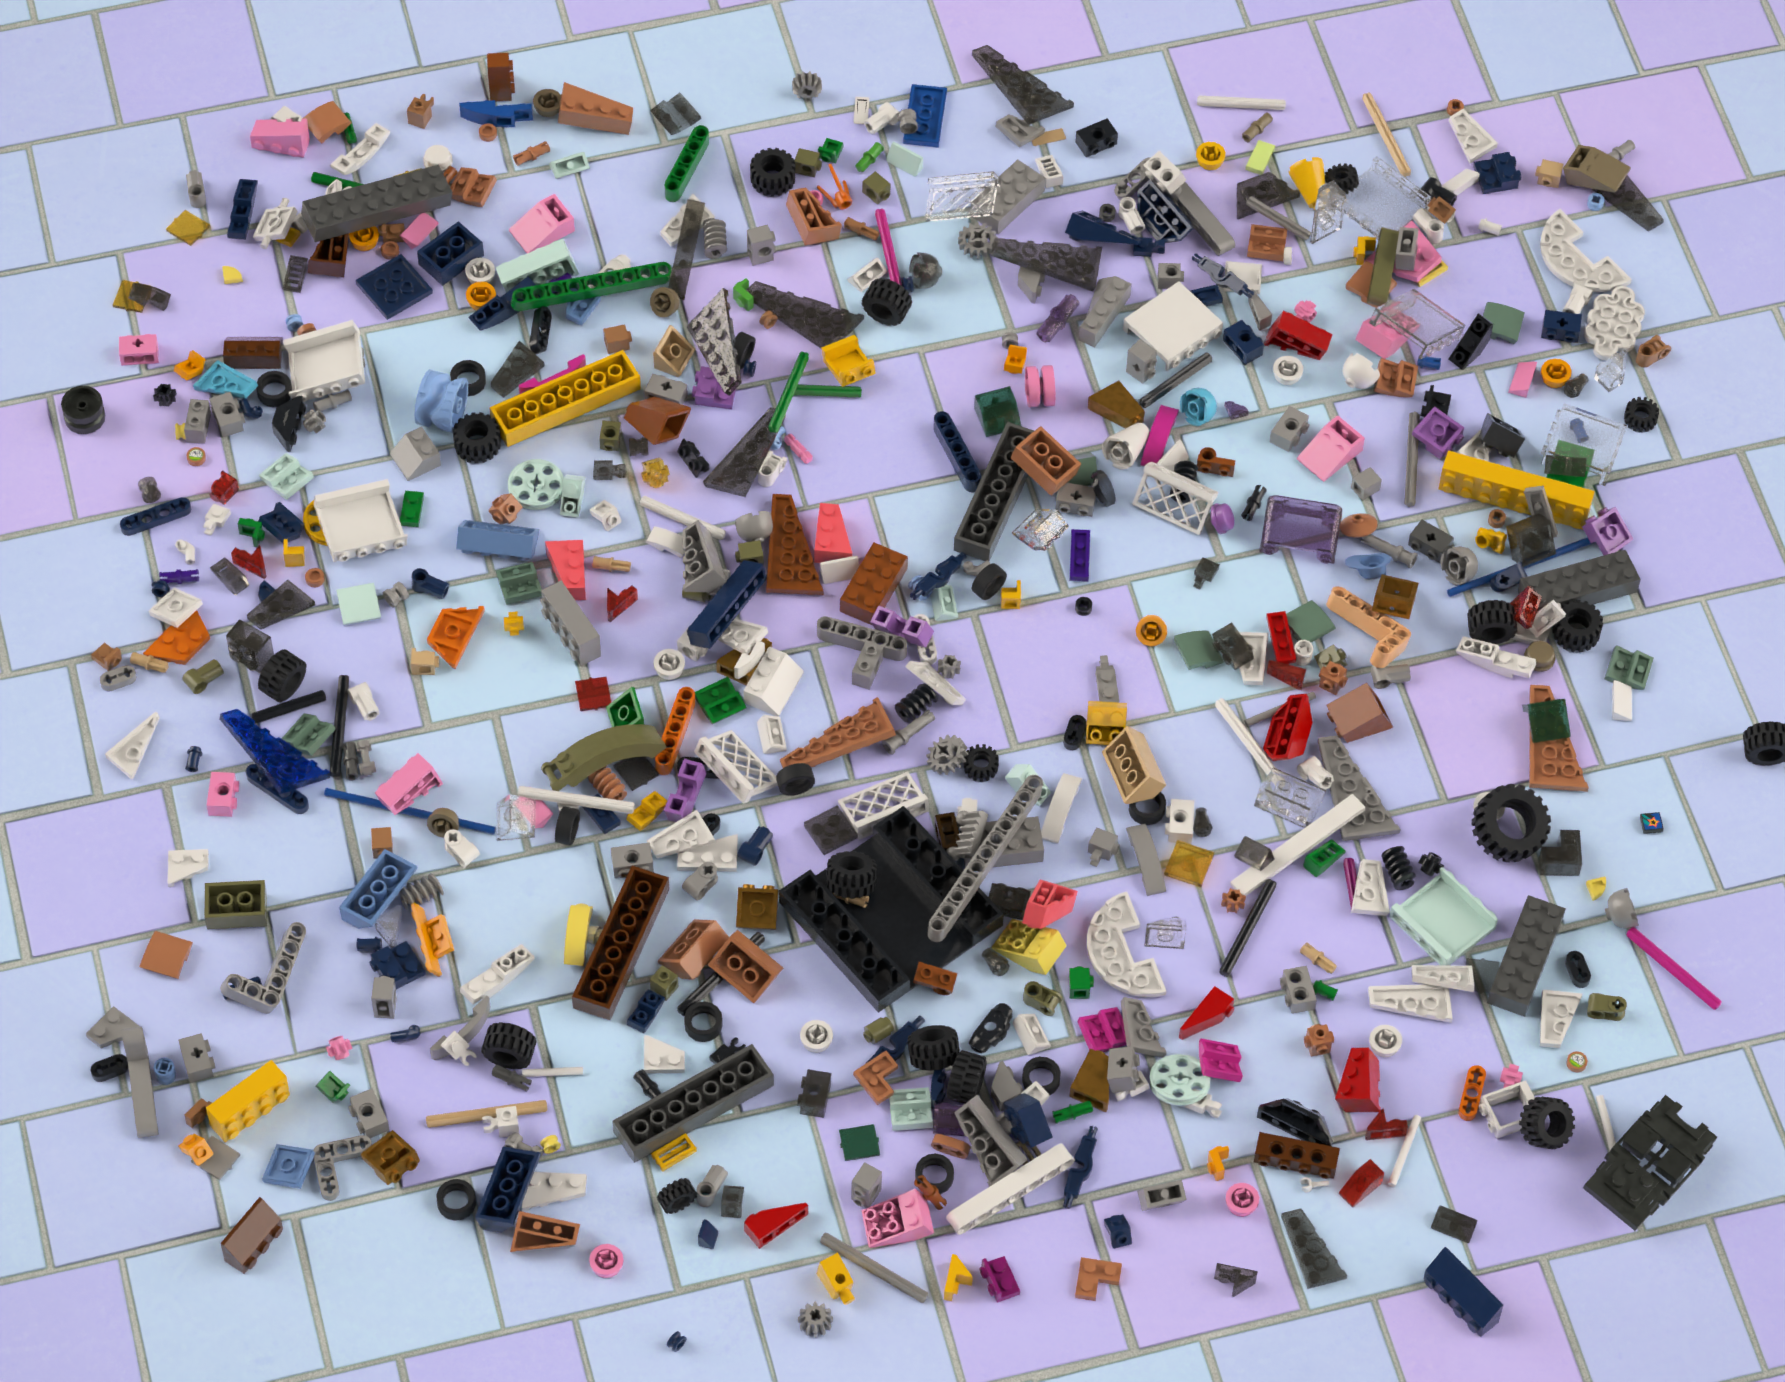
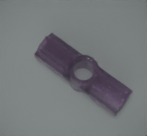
M1066 294L1061 302L1051 309L1049 317L1036 332L1041 341L1045 343L1050 342L1059 330L1065 328L1066 321L1080 304L1076 296Z

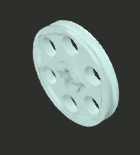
M543 459L526 460L514 467L509 474L508 492L517 499L523 508L543 510L556 504L562 497L564 476L561 470L550 461ZM527 467L534 469L532 473H526L524 470ZM545 469H551L553 473L550 475L543 474V471ZM537 477H538V483H539V484L536 486V491H535V490H534V485H535V483H536V481H537ZM515 480H521L523 482L519 486L512 484V482ZM557 483L560 487L558 489H551L550 485ZM522 494L530 496L527 500L519 498ZM540 496H546L548 497V500L545 502H541L538 500V498Z
M1174 1054L1158 1060L1153 1065L1150 1071V1088L1153 1094L1165 1103L1178 1106L1190 1105L1206 1096L1210 1089L1211 1077L1195 1076L1193 1074L1197 1071L1202 1072L1198 1058L1185 1054ZM1180 1062H1184L1187 1064V1066L1179 1067L1177 1066V1064ZM1161 1068H1165L1169 1071L1167 1073H1161L1158 1070ZM1159 1083H1163L1167 1086L1165 1088H1159L1156 1085ZM1198 1086L1202 1088V1090L1193 1091L1191 1088ZM1179 1092L1182 1093L1183 1096L1175 1097L1173 1096V1094Z

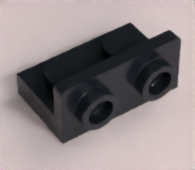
M1430 385V390L1425 391L1424 402H1427L1426 406L1422 405L1420 416L1425 418L1434 407L1447 415L1451 394L1433 391L1434 385Z

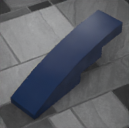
M239 179L233 198L230 225L227 231V237L230 239L246 240L253 213L258 180Z

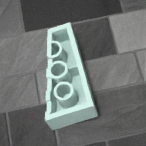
M564 239L554 241L549 245L537 248L535 251L521 255L496 267L506 293L527 276L534 283L540 285L545 284L546 280L557 279L566 272L573 276L579 275L575 261Z

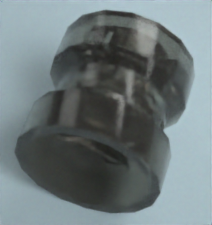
M645 437L641 439L629 438L630 457L636 456L639 453L643 456L649 455L648 440Z
M145 477L138 482V488L142 492L141 495L144 502L153 503L161 498V492L157 487L154 477Z

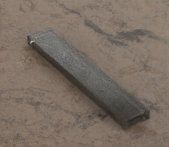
M687 199L668 288L678 294L681 300L685 299L705 207L704 202Z

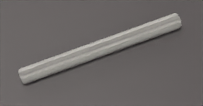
M1416 411L1409 413L1404 498V504L1407 507L1415 506L1419 440L1412 435V431L1420 423V414Z
M824 1233L821 1237V1244L838 1252V1254L921 1303L926 1301L928 1292L829 1233Z

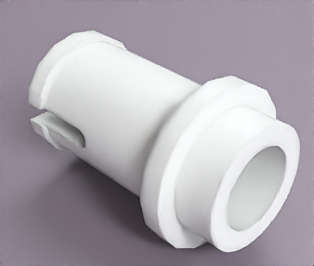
M1481 218L1478 226L1481 232L1486 231L1499 236L1502 225L1487 221V218Z

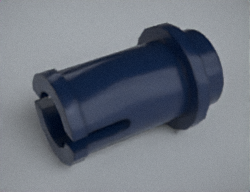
M191 746L187 750L188 759L185 769L189 772H197L199 760L203 753L200 747Z
M377 936L370 939L357 938V951L375 950L376 952L382 949V939Z

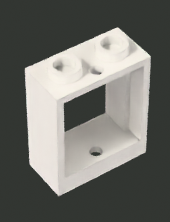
M1526 1080L1481 1097L1479 1111L1482 1116L1486 1117L1489 1131L1494 1133L1496 1139L1520 1131L1522 1126L1519 1125V1121L1521 1119L1500 1126L1491 1106L1515 1097H1519L1523 1106L1529 1105L1528 1101L1534 1100V1095Z

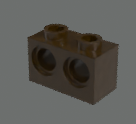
M955 812L935 815V831L938 843L945 851L950 847H958L956 841L960 840L958 836L959 830Z

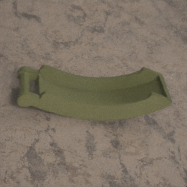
M621 725L598 731L579 740L565 751L559 753L551 762L543 763L541 770L550 780L552 790L560 791L567 784L571 787L577 786L595 771L616 761L633 757H650L653 759L667 746L657 729L652 725ZM557 769L562 775L559 779H557L554 773Z

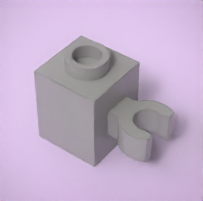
M1096 827L1088 843V853L1092 854L1090 865L1097 867L1101 858L1110 861L1112 855L1117 854L1120 844H1117L1118 835Z

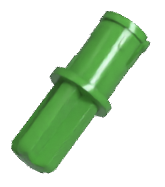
M875 142L869 151L864 152L863 157L855 165L858 172H864L871 163H875L876 158L884 151V147L880 143Z

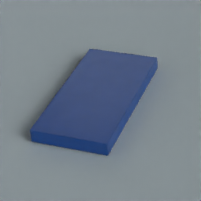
M912 84L908 109L916 112L918 129L912 134H904L903 144L939 148L947 88Z

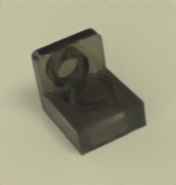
M724 1185L721 1199L722 1217H742L744 1187Z

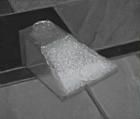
M1174 916L1147 923L1144 947L1184 949L1187 930L1186 919Z

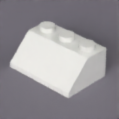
M768 647L743 691L744 703L779 717L804 674V670L786 653Z

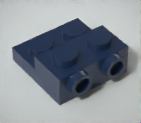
M1510 152L1492 154L1491 159L1474 162L1473 168L1474 171L1480 174L1478 182L1483 194L1518 189L1519 181H1521V172L1516 170V158L1511 156Z
M407 941L391 949L389 946H386L370 954L371 961H369L372 970L374 972L377 971L380 975L379 977L388 976L394 978L396 990L426 975L425 969Z

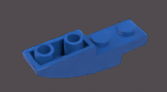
M495 100L459 103L460 117L481 125L493 124L495 127H515L516 121L533 120L532 103L496 106Z

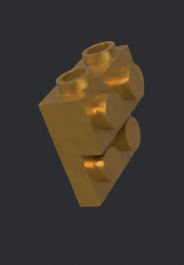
M743 884V887H738L736 928L776 930L778 889H774L775 886L771 885L755 888V885Z
M393 1130L360 1154L362 1159L374 1169L376 1175L387 1185L392 1182L397 1183L401 1179L402 1174L408 1170L413 1171L420 1162L416 1150Z

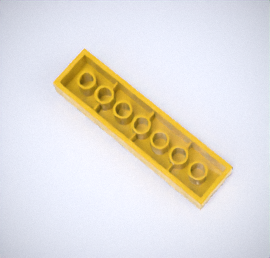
M621 350L489 407L491 419L494 418L496 423L499 424L500 436L505 445L509 447L641 390L640 375L624 350Z
M1449 450L1442 467L1438 490L1446 493H1453L1464 498H1471L1482 503H1489L1500 508H1507L1518 513L1531 515L1524 494L1525 488L1544 486L1555 523L1582 530V526L1586 524L1585 520L1588 519L1595 492Z

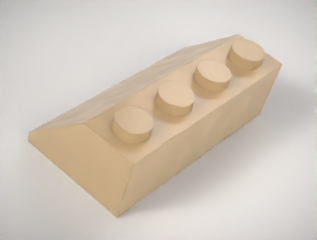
M1126 726L1102 751L1125 804L1153 799L1166 786L1143 733Z

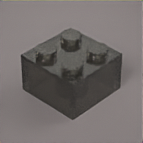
M1540 513L1506 526L1512 560L1516 563L1521 562L1523 567L1556 554L1551 522Z
M240 619L226 635L230 658L235 662L244 664L249 670L261 674L265 664L274 655L271 637Z

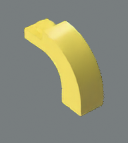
M583 903L570 906L565 938L564 964L584 966L589 923L593 913L592 906Z

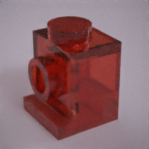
M222 470L220 472L221 477L213 482L211 486L212 492L209 496L215 502L225 505L239 491L237 479Z

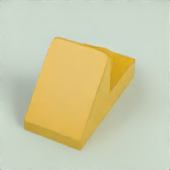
M952 1254L944 1290V1300L952 1301L953 1294H958L959 1284L972 1286L973 1282L971 1273L955 1254Z

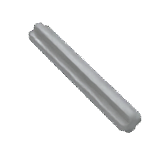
M1252 196L1248 198L1247 206L1303 240L1309 239L1311 235L1309 230Z

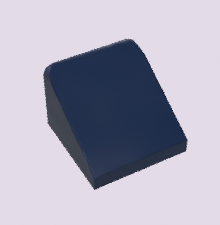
M706 1219L703 1220L698 1234V1245L714 1249L719 1233Z

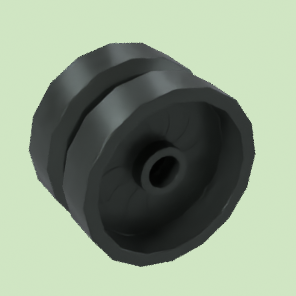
M90 386L73 387L62 397L61 407L65 424L71 431L77 434L93 433L101 428L105 422L106 415L101 394L95 388Z

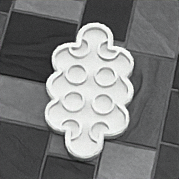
M1627 286L1614 288L1611 295L1600 294L1596 296L1593 302V309L1588 313V324L1584 328L1583 336L1587 342L1594 345V355L1601 360H1612L1617 355V352L1625 353L1631 351L1635 346V337L1641 333L1642 325L1640 322L1644 319L1645 309L1640 303L1634 301L1635 293Z

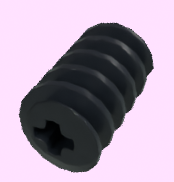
M1180 461L1175 464L1174 472L1196 482L1195 477H1197L1196 471L1198 467L1195 463ZM1172 487L1170 490V495L1174 494ZM1182 492L1179 494L1182 504L1191 501L1187 493ZM1172 496L1171 498L1177 502L1176 497Z
M923 683L918 685L917 689H913L911 693L907 694L906 698H902L900 702H897L894 708L904 722H908V718L914 721L916 719L915 715L920 716L921 711L925 712L927 710L926 706L931 707V701L936 703L938 698L933 689Z
M1403 846L1389 848L1381 854L1382 861L1385 863V868L1388 870L1395 890H1405L1414 885L1413 879L1416 877V874L1412 872L1413 867L1410 866V860L1406 859L1408 855L1404 852L1405 848Z

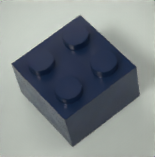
M1023 1093L1003 1103L1005 1107L1004 1115L1012 1125L1010 1130L1015 1140L1017 1139L1022 1144L1032 1148L1053 1138L1039 1100Z

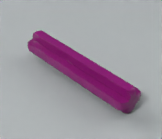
M1345 858L1343 865L1352 909L1357 873L1354 859Z

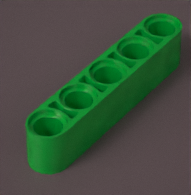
M699 125L693 129L664 184L665 199L667 201L676 202L681 198L709 145V130L706 126Z

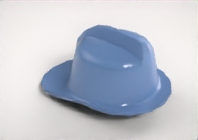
M1385 553L1354 555L1345 559V564L1350 568L1358 569L1362 577L1375 579L1380 578L1381 574L1386 575V565L1391 561V557Z

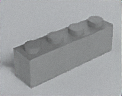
M1117 276L1098 279L1086 318L1079 327L1080 341L1095 348L1130 298L1132 283Z
M699 520L695 521L683 529V550L685 551L683 556V563L685 564L683 591L712 592L727 581L711 532Z
M978 1095L954 1112L965 1136L968 1137L972 1145L973 1153H976L980 1162L979 1166L988 1179L989 1187L1011 1174L1028 1160Z

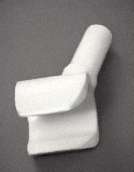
M1303 1177L1300 1180L1301 1184H1309L1302 1187V1191L1305 1193L1310 1192L1315 1187L1329 1186L1328 1180L1312 1182L1308 1177Z

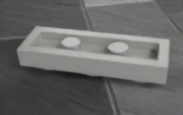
M1544 486L1525 488L1524 494L1538 539L1557 537L1558 531Z

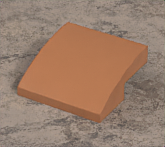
M334 101L317 107L302 118L307 119L308 129L321 144L334 132L339 135L352 123Z
M461 167L450 187L453 192L452 199L468 205L483 207L497 179L494 175L479 174L477 169Z
M1251 224L1247 257L1283 262L1287 229Z
M1365 261L1346 283V289L1360 295L1361 301L1369 304L1367 303V297L1373 270V264ZM1393 278L1391 279L1389 294L1397 285ZM1369 304L1375 308L1378 307L1377 305Z
M1381 358L1377 368L1380 378L1375 382L1374 392L1396 397H1413L1418 366L1403 360L1398 364Z
M154 931L139 967L179 979L184 961L188 959L193 942Z

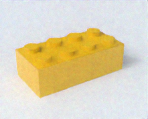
M272 1060L267 1062L206 1107L210 1127L225 1143L230 1139L236 1138L240 1131L252 1126L262 1115H267L278 1103L281 1104L287 1100L290 1092L286 1075Z

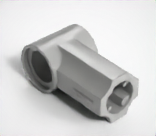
M193 170L186 174L191 206L201 208L206 204L202 173Z
M1408 664L1386 666L1384 668L1372 666L1370 668L1373 684L1377 689L1386 688L1392 683L1408 682L1411 680Z
M712 1165L704 1180L697 1185L696 1201L700 1206L709 1207L714 1203L717 1192L728 1176V1172L722 1166Z

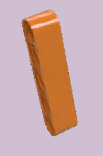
M690 687L679 689L663 732L662 740L666 746L672 747L665 748L655 756V769L660 775H668L672 772L693 714L695 692Z

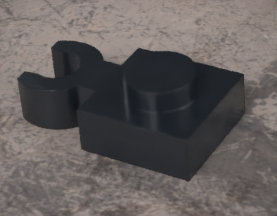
M735 1037L731 1040L729 1047L723 1044L709 1056L710 1061L716 1064L744 1049L746 1045L743 1044L740 1047H736L738 1038Z

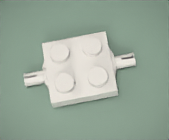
M282 198L278 207L265 210L253 235L256 242L262 241L260 244L262 249H267L270 241L285 239L298 212L294 206L287 207L290 202L288 198Z

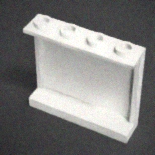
M1179 281L1124 318L1123 330L1127 334L1133 331L1142 341L1157 350V355L1166 363V371L1177 367L1181 361L1190 358L1194 352L1206 347L1213 339H1218L1223 329V322Z
M353 320L283 340L289 357L292 391L289 392V395L292 399L297 396H303V402L366 384L360 331Z
M388 479L314 496V508L333 562H344L350 558H361L368 554L382 553L389 549H400L407 546L408 535L403 532L389 492L390 484Z

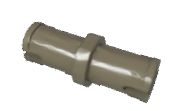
M1266 112L1257 121H1253L1251 126L1242 133L1243 140L1249 143L1255 136L1263 133L1264 128L1273 121L1271 114Z

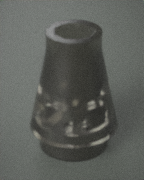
M1582 373L1567 381L1563 388L1564 393L1570 398L1578 397L1589 381L1587 375Z
M1200 807L1195 810L1193 831L1199 837H1207L1211 834L1213 827L1207 814V809Z
M990 948L983 951L981 956L994 975L1003 976L1009 970L1010 965L1007 959Z

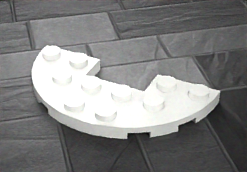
M1561 209L1550 216L1542 231L1540 249L1545 264L1558 279L1572 287L1577 283L1593 290V292L1613 291L1618 286H1628L1631 284L1632 279L1609 256L1593 264L1573 244V242L1583 237L1584 232Z
M1128 892L1120 893L1107 900L1105 905L1099 911H1096L1092 917L1087 933L1089 960L1097 974L1107 984L1123 993L1138 997L1164 996L1167 991L1154 958L1134 963L1123 933L1140 928V922Z

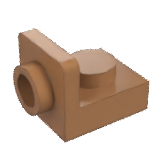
M1440 196L1437 199L1433 197L1427 205L1430 207L1428 212L1444 224L1456 211L1454 207Z
M404 223L378 225L379 236H383V243L387 241L405 242L399 236L405 230Z
M105 642L91 654L92 659L107 671L116 667L122 660L120 649L117 647L113 649Z
M201 1098L184 1114L186 1124L191 1128L196 1124H200L207 1115L206 1107L212 1102H206Z

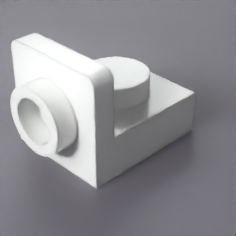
M606 500L589 509L591 515L602 522L606 531L611 530L622 522L617 508Z

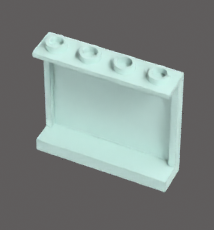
M1443 867L1440 868L1438 876L1401 905L1395 903L1391 907L1389 917L1439 965H1451L1493 932L1498 922L1495 913L1483 906L1479 898L1474 897L1465 885L1460 884L1454 875Z

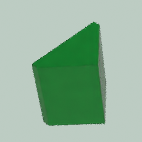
M632 686L606 707L612 727L644 724V717L637 694Z

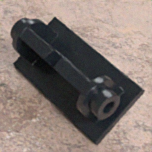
M683 438L677 453L695 478H697L701 471L704 473L709 471V463L703 456H700V452L693 442L686 441Z

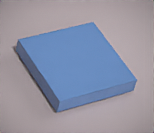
M276 1144L263 1175V1182L301 1189L315 1152L312 1149Z

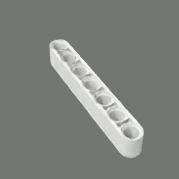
M1062 1143L1058 1144L950 1211L946 1219L958 1235L964 1234L1068 1169L1075 1159Z

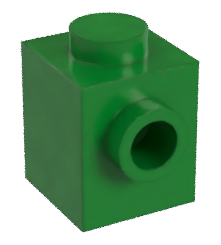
M1081 966L1069 968V999H1089L1090 987H1094V976L1090 975V969Z

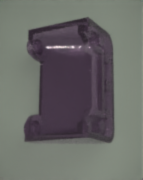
M1278 495L1268 497L1259 552L1272 555L1278 552L1279 547L1317 553L1316 556L1320 562L1334 564L1342 519V508L1336 504Z

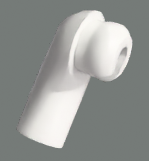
M177 540L175 547L185 555V563L193 565L195 563V547L185 540Z

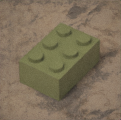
M265 880L205 883L204 918L207 930L267 926V889Z

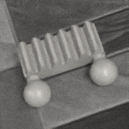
M983 810L973 812L960 811L957 814L956 821L961 826L960 829L963 833L958 834L960 840L956 841L958 847H950L946 850L954 861H958L960 857L965 858V855L973 857L977 852L989 815Z

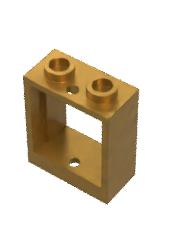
M1381 574L1372 611L1410 619L1419 583Z

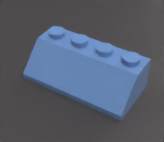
M464 520L458 526L456 549H460L462 553H473V551H476L484 556H491V554H499L501 558L515 556L519 560L526 561L535 554L539 529Z
M384 849L340 905L339 910L342 920L358 929L372 927L418 867Z

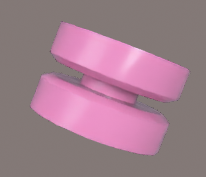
M1043 365L1040 370V377L1036 366H1027L1025 368V394L1029 408L1039 406L1040 395L1045 407L1055 406V377L1052 365Z

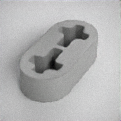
M130 665L107 671L100 676L101 687L105 691H114L131 685L136 681V671ZM110 679L112 683L108 684L106 680Z

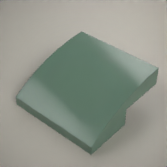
M1487 302L1483 317L1493 323L1491 339L1495 340L1497 337H1500L1515 344L1518 341L1525 312L1507 305Z
M533 561L495 570L506 605L542 596V587Z
M1313 600L1286 614L1289 629L1293 631V637L1297 641L1307 640L1313 642L1336 629L1328 615Z
M1192 631L1174 636V642L1188 670L1205 666L1207 669L1224 663L1209 631Z
M1616 645L1613 648L1604 679L1612 683L1616 680L1631 686L1632 689L1644 690L1654 657L1639 650L1633 653Z
M304 713L280 741L297 752L312 756L336 728L332 723L320 721L316 715Z

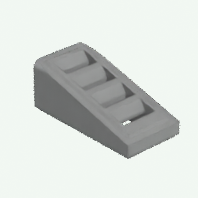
M1251 289L1254 295H1251L1252 298H1248V302L1260 331L1271 326L1272 313L1257 293Z

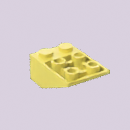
M1011 919L991 949L1031 972L1046 975L1067 945L1060 932L1056 929L1048 927L1034 929L1028 927L1027 924H1023L1020 920Z

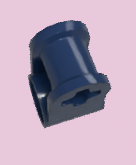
M1521 562L1492 577L1490 586L1495 592H1502L1518 585L1520 578L1528 576Z

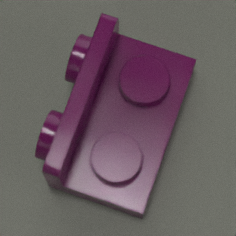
M1005 1256L991 1261H987L986 1258L982 1259L981 1267H979L980 1274L983 1279H987L989 1294L991 1297H995L997 1303L1020 1295V1289Z

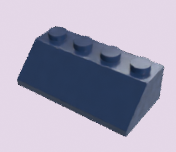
M502 1147L475 1215V1219L482 1230L501 1233L514 1225L540 1159V1152Z
M1444 1247L1425 1270L1424 1282L1430 1289H1434L1438 1293L1441 1301L1448 1304L1458 1318H1462L1467 1323L1468 1328L1473 1333H1477L1482 1337L1499 1323L1504 1305L1447 1247Z

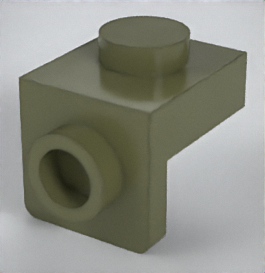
M1334 644L1314 656L1320 670L1323 666L1326 667L1330 661L1341 664L1344 667L1348 665L1345 660L1347 658L1346 653L1342 648L1339 649Z

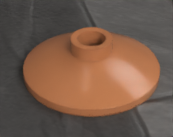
M1365 513L1352 514L1341 521L1340 531L1348 537H1365L1377 529L1378 523L1372 515Z

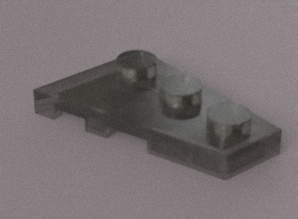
M519 341L491 381V388L504 398L516 389L519 384L524 383L545 367L544 361Z
M286 580L247 614V619L262 630L315 606V601L290 580Z

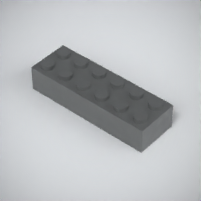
M1622 550L1520 578L1517 592L1531 617L1552 600L1560 603L1561 606L1564 603L1568 604V601L1571 600L1573 602L1580 600L1583 603L1587 601L1589 605H1594L1637 593L1641 579L1627 551Z
M1530 895L1527 896L1491 987L1487 1001L1488 1004L1524 1017L1526 1016L1562 924L1566 908Z

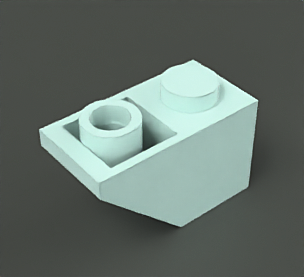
M567 474L563 478L560 515L579 517L584 496L585 476Z
M1015 764L1005 776V779L1017 793L1028 776L1038 774L1030 764ZM1044 782L1041 796L1036 802L1037 806H1041L1051 794V791Z

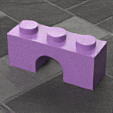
M881 606L877 607L870 621L876 630L901 636L907 642L924 648L927 647L934 633V630L927 621L910 616L909 620H906L897 615L895 611Z
M687 759L683 760L678 773V790L676 794L670 793L664 808L665 815L669 821L677 822L692 812L707 774L702 763Z

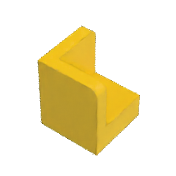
M284 539L283 555L285 567L305 566L304 546L289 547L288 539Z
M1017 580L1016 588H1001V609H1020L1021 580Z

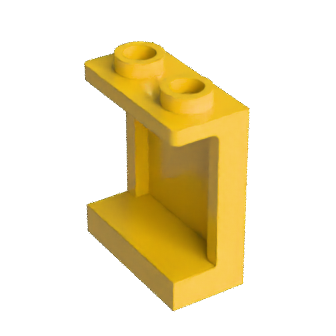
M855 335L821 347L823 362L842 387L876 374L873 359L868 360L859 348L858 338Z

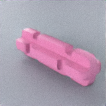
M789 433L786 435L784 442L791 446V450L805 464L811 462L813 455L806 451L807 449L798 440H795L796 438L793 434Z

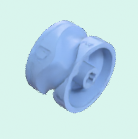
M429 369L421 381L415 404L416 424L429 427L434 423L439 429L453 433L455 423H458V419L463 418L468 397L467 378L451 381L449 374Z

